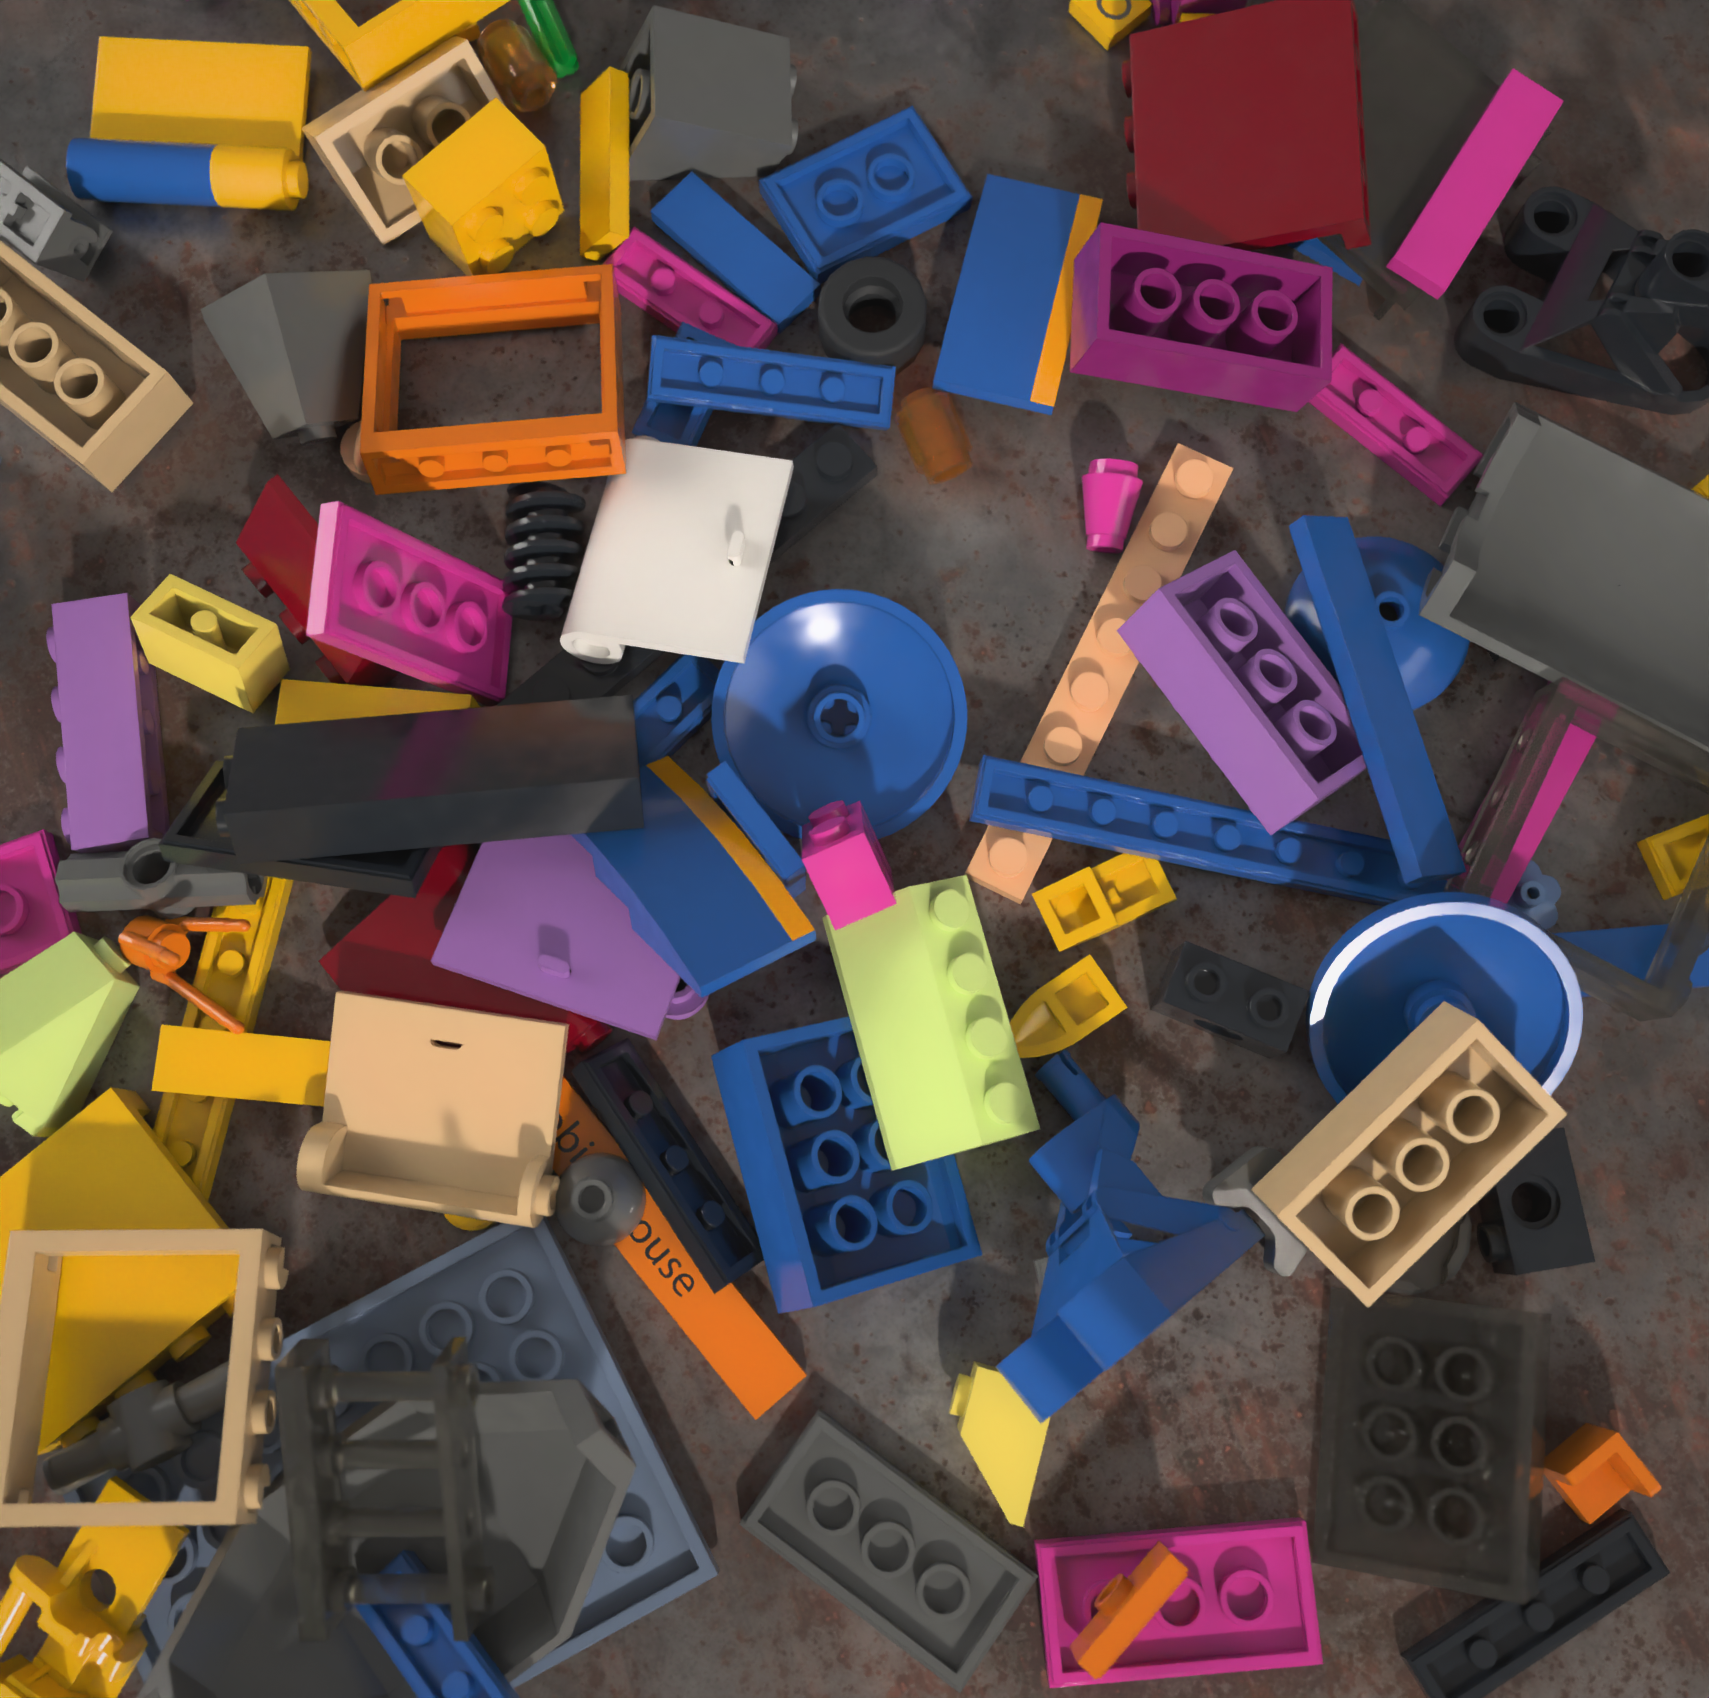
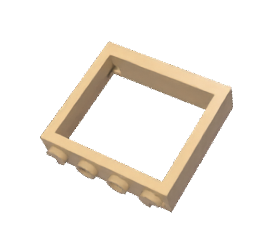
M264 1229L10 1231L0 1302V1527L257 1524L258 1509H262L264 1486H270L269 1466L262 1464L264 1434L272 1432L277 1412L276 1394L274 1390H268L271 1361L278 1360L283 1342L282 1322L280 1318H275L277 1289H284L289 1270L283 1268L285 1247H281V1237ZM239 1255L216 1502L32 1503L62 1256Z

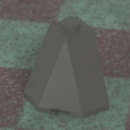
M369 270L264 273L201 309L204 322L273 439L298 436L301 446L321 444L337 438L336 428L358 419L366 348L369 284H372Z

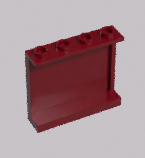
M1274 0L1129 34L1130 60L1122 62V79L1126 96L1132 98L1133 115L1126 116L1124 119L1126 144L1131 154L1134 153L1135 171L1128 172L1126 177L1127 193L1131 208L1137 209V228L1133 229L1246 251L1336 234L1342 235L1346 249L1372 245L1359 24L1354 0Z

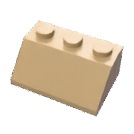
M455 35L365 92L362 89L301 129L335 182L380 243L385 245L422 221L402 175L495 97L503 105L504 103L469 41Z

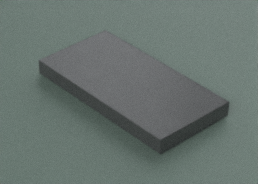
M820 1408L816 1411L739 1522V1525L959 1693L963 1690L1038 1577L1034 1569Z

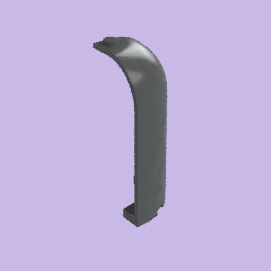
M1514 402L1473 475L1481 479L1475 489L1477 494L1469 510L1461 506L1456 508L1445 530L1438 549L1449 555L1442 572L1433 568L1428 574L1421 596L1419 615L1709 761V498Z

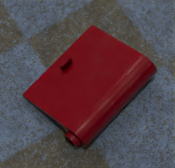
M477 843L449 845L442 848L415 898L390 895L318 961L342 991L569 1024L566 1053L577 1048L584 1055L602 1043L613 1031L609 1024L432 964L433 954L480 848ZM435 1040L440 1045L461 1047V1045L443 1043L439 1040Z

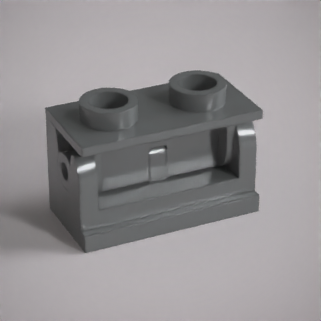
M0 158V237L34 264L84 282L113 230L32 168L26 166L21 175Z

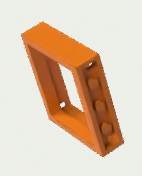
M613 264L369 284L360 455L375 494L383 495L626 474L621 306ZM389 298V306L385 305L384 299ZM600 323L602 413L397 430L401 340Z

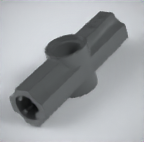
M158 838L142 840L132 846L129 851L70 854L67 860H59L55 877L59 891V903L69 912L150 909L160 918L166 919L182 917L191 912L195 907L255 905L260 897L265 896L268 879L267 876L166 862L163 860L158 845L161 839Z

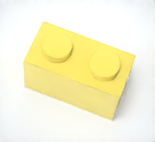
M169 574L130 617L149 664L251 713L256 711L290 670L276 623L172 574Z

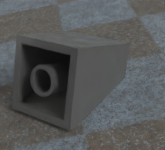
M653 5L618 69L628 73L629 181L684 179L691 171L699 178L764 177L772 174L784 157L792 154L798 138V122L795 118H792L791 98L796 86L797 71L795 65L790 64V38Z

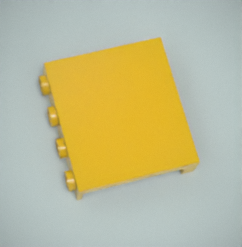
M110 1087L0 1177V1302L10 1231L229 1229L143 1117L151 1110L136 1091ZM239 1255L62 1256L38 1455L61 1448L65 1449L95 1433L98 1423L101 1422L99 1418L107 1412L106 1408L110 1403L139 1387L158 1381L153 1375L156 1370L172 1357L176 1362H180L200 1349L211 1338L210 1333L206 1329L223 1314L227 1313L230 1318L234 1317Z

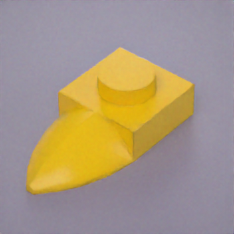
M1090 954L1036 990L1021 1005L1011 1019L1010 1026L1020 1058L1040 1057L1072 1046L1127 1008Z

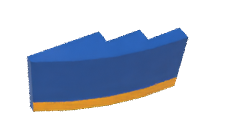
M987 174L951 307L932 389L1052 415L1071 337L1074 259L1097 228L1103 199Z
M669 756L640 768L644 828L570 834L592 855L596 877L628 907L632 929L701 998L816 940L814 927L763 857L707 792Z

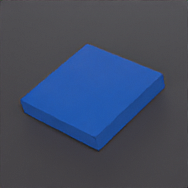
M724 761L707 773L706 782L709 796L743 832L778 876L792 898L794 899L806 890V868L801 857L728 763Z

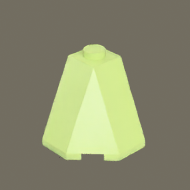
M72 932L0 978V1104L7 1107L12 1105L18 1107L19 1109L12 1115L13 1122L32 1136L49 1138L80 1112L140 987L126 971L131 963L122 956L120 947L105 936L97 940L77 932Z

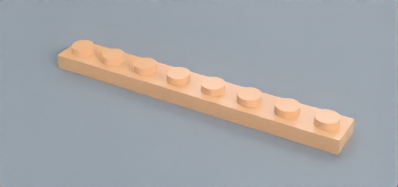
M1180 443L1177 444L1020 763L1084 776L1139 663L1117 630L1158 588L1181 577L1234 468ZM989 825L965 875H967L969 880L1021 904L1053 838Z

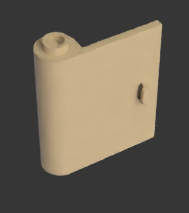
M342 990L336 992L322 1122L309 1129L302 1142L297 1161V1182L299 1188L307 1192L531 1228L538 1227L543 1216L551 1217L556 1209V1193L560 1183L559 1177L552 1175L569 1024ZM435 1040H439L443 1043L461 1045V1047L440 1045Z

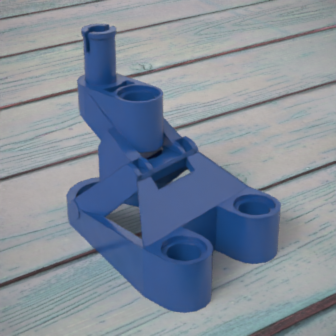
M1067 1049L1050 1059L1037 1071L1035 1077L1044 1084L1074 1122L1056 1134L1028 1160L1061 1201L1056 1227L1046 1241L1048 1262L1031 1337L996 1366L1040 1424L1078 1394L1103 1371H1107L1265 1236L1244 1209L1235 1213L1229 1207L1162 1196L1135 1162L1131 1160L1140 1123L1116 1094L1107 1099L1072 1059ZM1123 1222L1176 1234L1177 1236L1159 1243L1129 1239L1133 1234Z

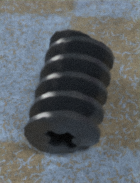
M535 481L509 484L507 493L512 500L508 502L506 507V516L511 524L505 530V540L510 548L504 554V563L510 571L503 578V587L510 595L504 598L502 609L505 613L523 620L543 621L559 618L564 612V608L570 607L574 590L565 588V584L577 582L581 570L578 567L566 564V561L578 559L584 555L583 546L576 542L568 541L567 537L581 535L585 531V525L583 521L568 517L567 515L582 512L586 508V501L583 497L568 493L563 487L548 482Z

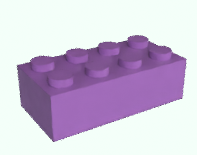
M1236 550L1158 588L1117 630L1134 653L1136 659L1143 665L1170 701L1173 708L1179 713L1270 836L1331 796L1367 769L1340 685Z

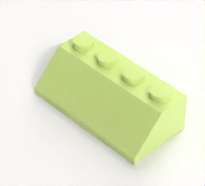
M967 875L895 891L897 904L838 930L834 929L828 914L822 918L891 1171L1000 1142L1040 1129Z

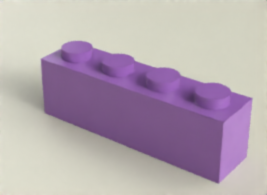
M128 593L51 604L53 626L47 629L46 640L50 656L57 667L58 686L52 689L51 702L54 714L61 723L63 746L57 749L56 764L62 781L66 783L68 807L64 808L61 814V826L64 837L71 845V849L78 853L129 851L132 846L142 840L151 838L162 839L170 828L156 670L154 665L148 663L130 618L141 604Z

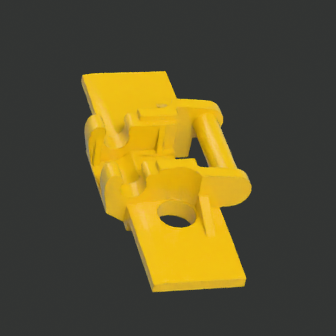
M114 1476L109 1478L95 1503L151 1501L119 1477ZM183 1525L81 1526L57 1568L47 1560L35 1555L20 1556L10 1570L9 1577L12 1583L0 1602V1659L33 1602L42 1609V1613L37 1620L38 1627L49 1635L32 1662L21 1654L3 1663L0 1661V1698H117L148 1645L140 1629L147 1616L143 1612L186 1540L190 1530ZM96 1569L108 1572L115 1582L116 1596L111 1605L99 1602L92 1592L91 1578Z

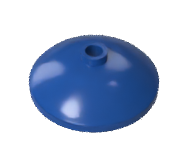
M1379 536L1355 538L1378 609L1380 605H1388L1396 611V621H1388L1383 617L1382 620L1412 710L1414 711L1431 702L1452 683L1464 664L1470 641L1419 615L1421 596L1428 574L1433 568L1441 572L1444 568L1436 558L1415 545L1393 538ZM1302 570L1289 591L1283 613L1339 684Z

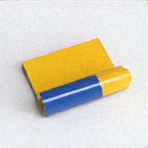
M99 36L90 138H73L68 145L66 154L67 177L73 194L76 198L86 201L293 211L296 209L299 199H305L308 193V172L303 162L305 133L301 128L306 126L311 50L306 46Z

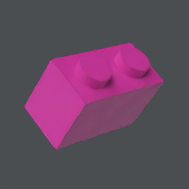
M842 800L835 801L812 812L808 816L810 823L802 826V861L834 929L838 930L897 904L890 864L861 801L848 806Z

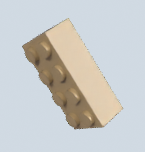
M0 241V404L109 491L113 492L191 407L193 402L164 368Z
M1443 1001L1251 1190L1369 1308L1544 1138L1567 1113L1477 1018Z

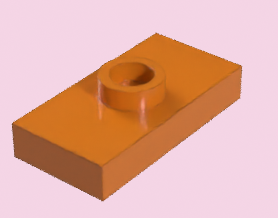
M1161 1541L1155 1544L1127 1578L1120 1573L1104 1587L1095 1601V1607L1099 1612L1069 1646L1076 1662L1095 1680L1103 1677L1189 1575L1187 1573L1188 1568Z

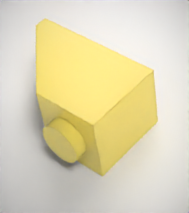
M974 1361L970 1376L959 1373L949 1414L959 1416L957 1425L959 1433L1009 1523L1023 1527L1050 1417L1040 1424L996 1367Z

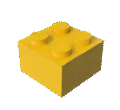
M496 97L402 175L429 238L466 276L500 273L510 264L514 254L534 236L540 237L550 231L556 224L559 215L564 212L545 145Z

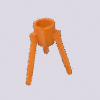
M144 915L138 916L128 923L118 938L122 956L127 961L150 970V976L153 980L169 986L234 1034L244 1032L245 1027L241 1021L177 975L176 969L183 966L190 955V942L186 937L189 931L246 932L251 926L248 920L188 917L184 915L179 918L165 919L164 921Z

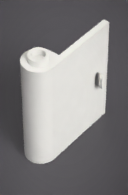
M636 436L632 439H626V474L608 475L561 634L560 644L573 656L597 664L619 662L622 659L625 645L744 664L794 469L793 461L661 442L650 436Z

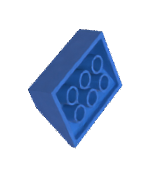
M849 1016L744 1039L711 1055L778 1314L820 1306L982 1255L954 1154L891 1171Z

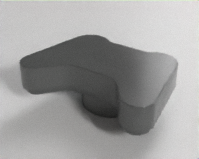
M1258 1145L1249 1149L1208 1181L1203 1187L1202 1195L1207 1204L1244 1209L1265 1234L1263 1256L1265 1268L1271 1273L1286 1277L1295 1272L1308 1247L1251 1190L1284 1158L1278 1150Z

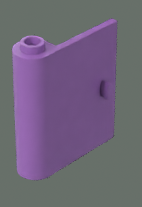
M571 835L482 842L431 959L432 964L656 1041L681 978L632 929L628 907L596 877L592 855Z

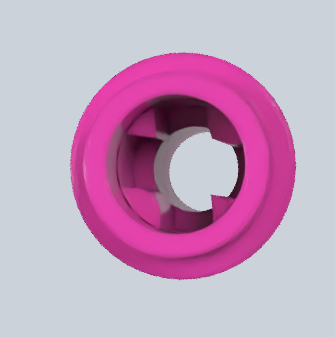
M1109 458L1094 459L1089 462L1088 474L1082 475L1087 550L1099 553L1123 552L1124 540H1126L1143 481L1137 478L1139 466L1136 463Z

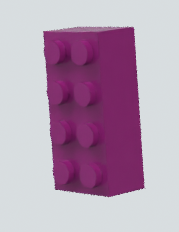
M1101 222L1074 259L1070 372L1298 412L1332 381L1333 267Z

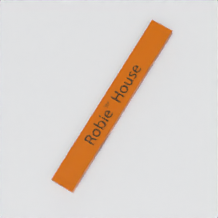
M563 1074L553 1170L560 1177L563 1171L575 1160L593 1153H610L628 1161L606 1125ZM645 1187L646 1206L640 1223L629 1236L614 1245L747 1411L757 1420L803 1380L808 1373L733 1282L717 1293H713Z

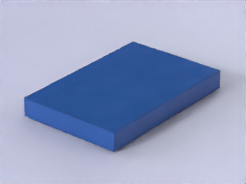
M913 106L759 180V193L811 276L820 284L827 281L829 276L846 262L866 256L875 257L969 210L972 202V196Z

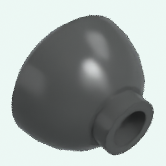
M610 1153L588 1154L571 1163L559 1177L560 1183L556 1192L555 1215L563 1230L578 1242L589 1246L612 1245L629 1236L640 1223L646 1206L645 1186L631 1164L625 1159Z

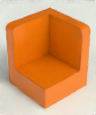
M1585 1423L1536 1464L1577 1517L1588 1524L1593 1523L1631 1490L1652 1497L1662 1489L1661 1485L1618 1432Z

